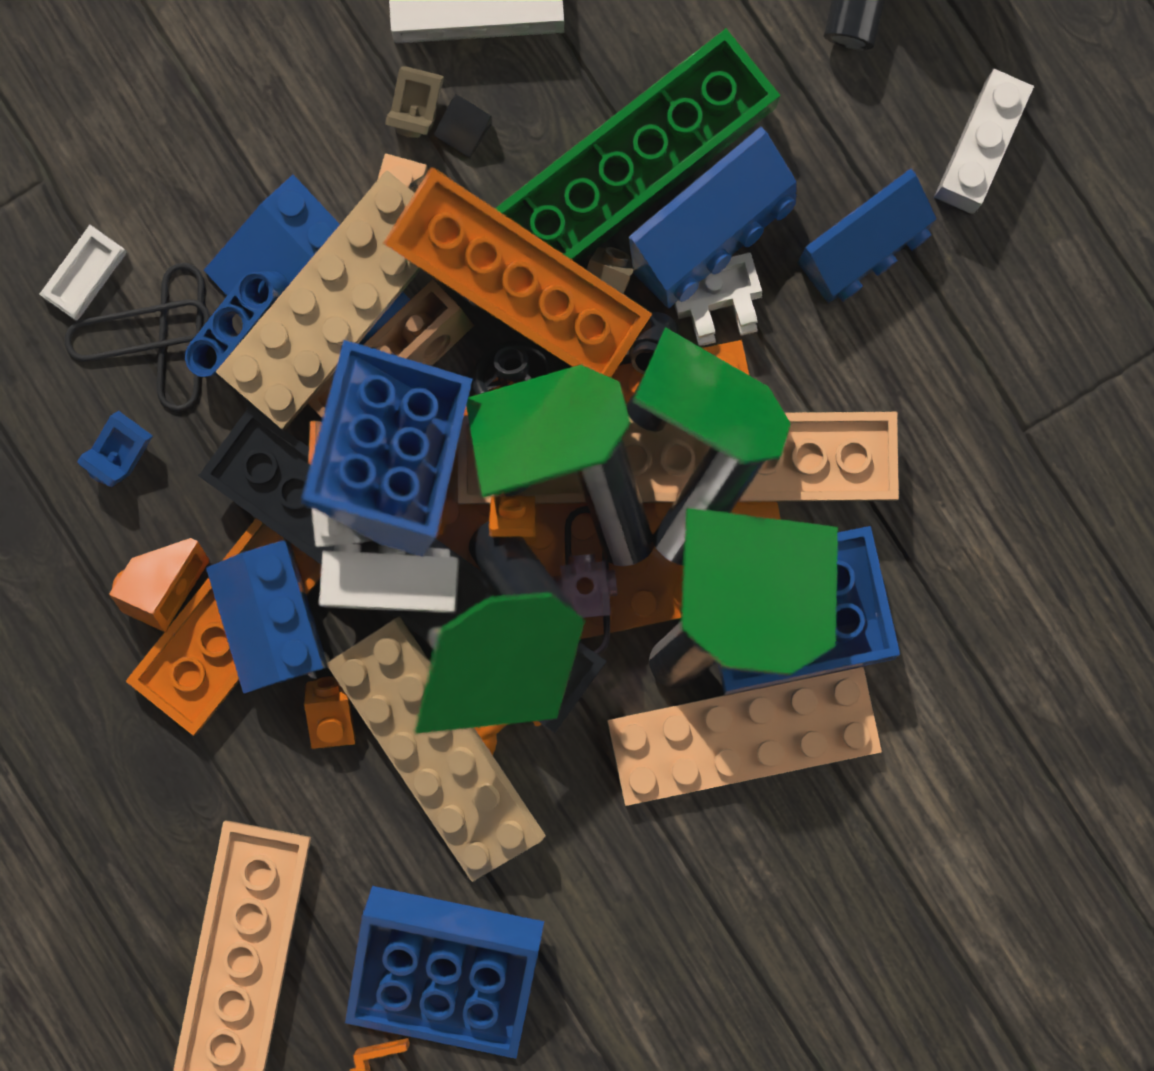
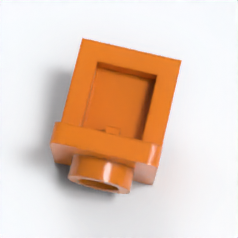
M327 676L316 681L307 682L304 706L311 748L355 744L356 734L350 699L336 678Z

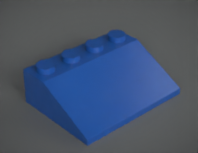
M292 175L257 207L207 265L204 271L226 295L231 292L245 274L255 271L279 272L284 275L290 284L340 224L307 188ZM262 280L258 292L263 301H266L269 296V288L266 282ZM404 292L397 297L358 344L363 345L410 301Z
M344 340L301 502L381 545L424 557L436 538L472 379Z
M871 526L838 533L835 647L791 675L724 668L717 662L724 695L891 661L900 655Z
M372 886L362 916L345 1023L516 1059L544 921Z

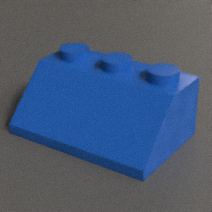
M912 168L805 247L797 263L828 304L837 297L842 302L846 301L863 287L859 280L871 271L876 276L881 275L898 261L894 256L895 253L906 245L912 251L932 236L928 229L937 218Z
M282 540L246 551L206 568L243 694L328 668L290 542Z

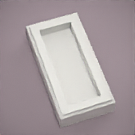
M89 225L40 292V295L78 321L124 258L127 251Z

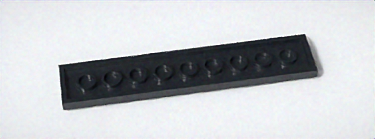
M250 405L198 476L322 565L323 551H334V545H315L312 508L301 502L311 466L309 465V447L286 430L281 429L272 420ZM436 538L429 548L449 549L450 557H457L460 561L457 614L385 610L394 618L400 616L408 628L433 646L436 645L440 629L488 598L499 597L482 571ZM375 541L354 543L361 545V553H378L379 546H384ZM405 552V555H415L412 553ZM579 642L557 719L540 720L539 722L556 733L607 661Z

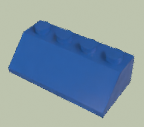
M762 127L758 128L629 236L634 275L668 309L678 300L684 302L696 292L699 283L710 273L715 275L721 272L729 264L732 255L743 245L745 247L753 245L761 237L764 228L775 218L777 220L785 218L793 210L796 204L797 181L768 133Z

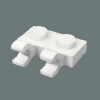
M751 252L732 257L729 264L721 272L715 275L710 273L699 283L696 292L684 302L678 300L674 304L678 319L691 316L699 347L716 342L714 336L715 328L709 311L731 305L734 308L740 335L757 332L756 323H758L751 300L762 298V289Z

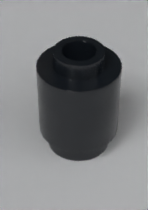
M650 312L652 313L651 317L629 349L631 364L641 374H645L665 327L679 335L677 323L667 314Z

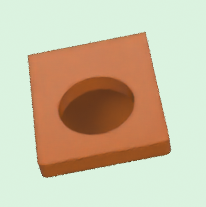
M491 496L490 536H522L527 544H535V496Z
M409 1038L358 1048L353 1055L356 1068L350 1069V1071H371L369 1059L407 1051L410 1045Z

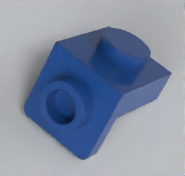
M117 411L109 417L93 447L81 454L77 463L87 470L92 479L113 487L130 476L153 435L123 413Z

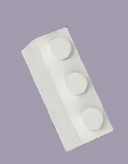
M996 69L992 71L984 83L934 196L935 198L971 214L977 211L984 201L1033 90V85Z
M334 545V551L322 552L319 605L330 608L457 614L460 561L457 557H450L449 549L429 548L424 557L418 555H405V551L388 546H379L378 553H361V545Z

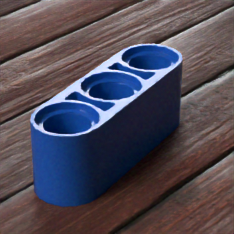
M255 271L245 274L238 281L185 351L186 365L193 374L200 377L218 375L216 373L217 369L289 286L284 275L276 271ZM262 280L266 282L269 288V296L266 301L261 299L258 292ZM236 313L243 322L240 334L234 330L232 324ZM210 346L217 355L214 366L209 363L207 358V351Z

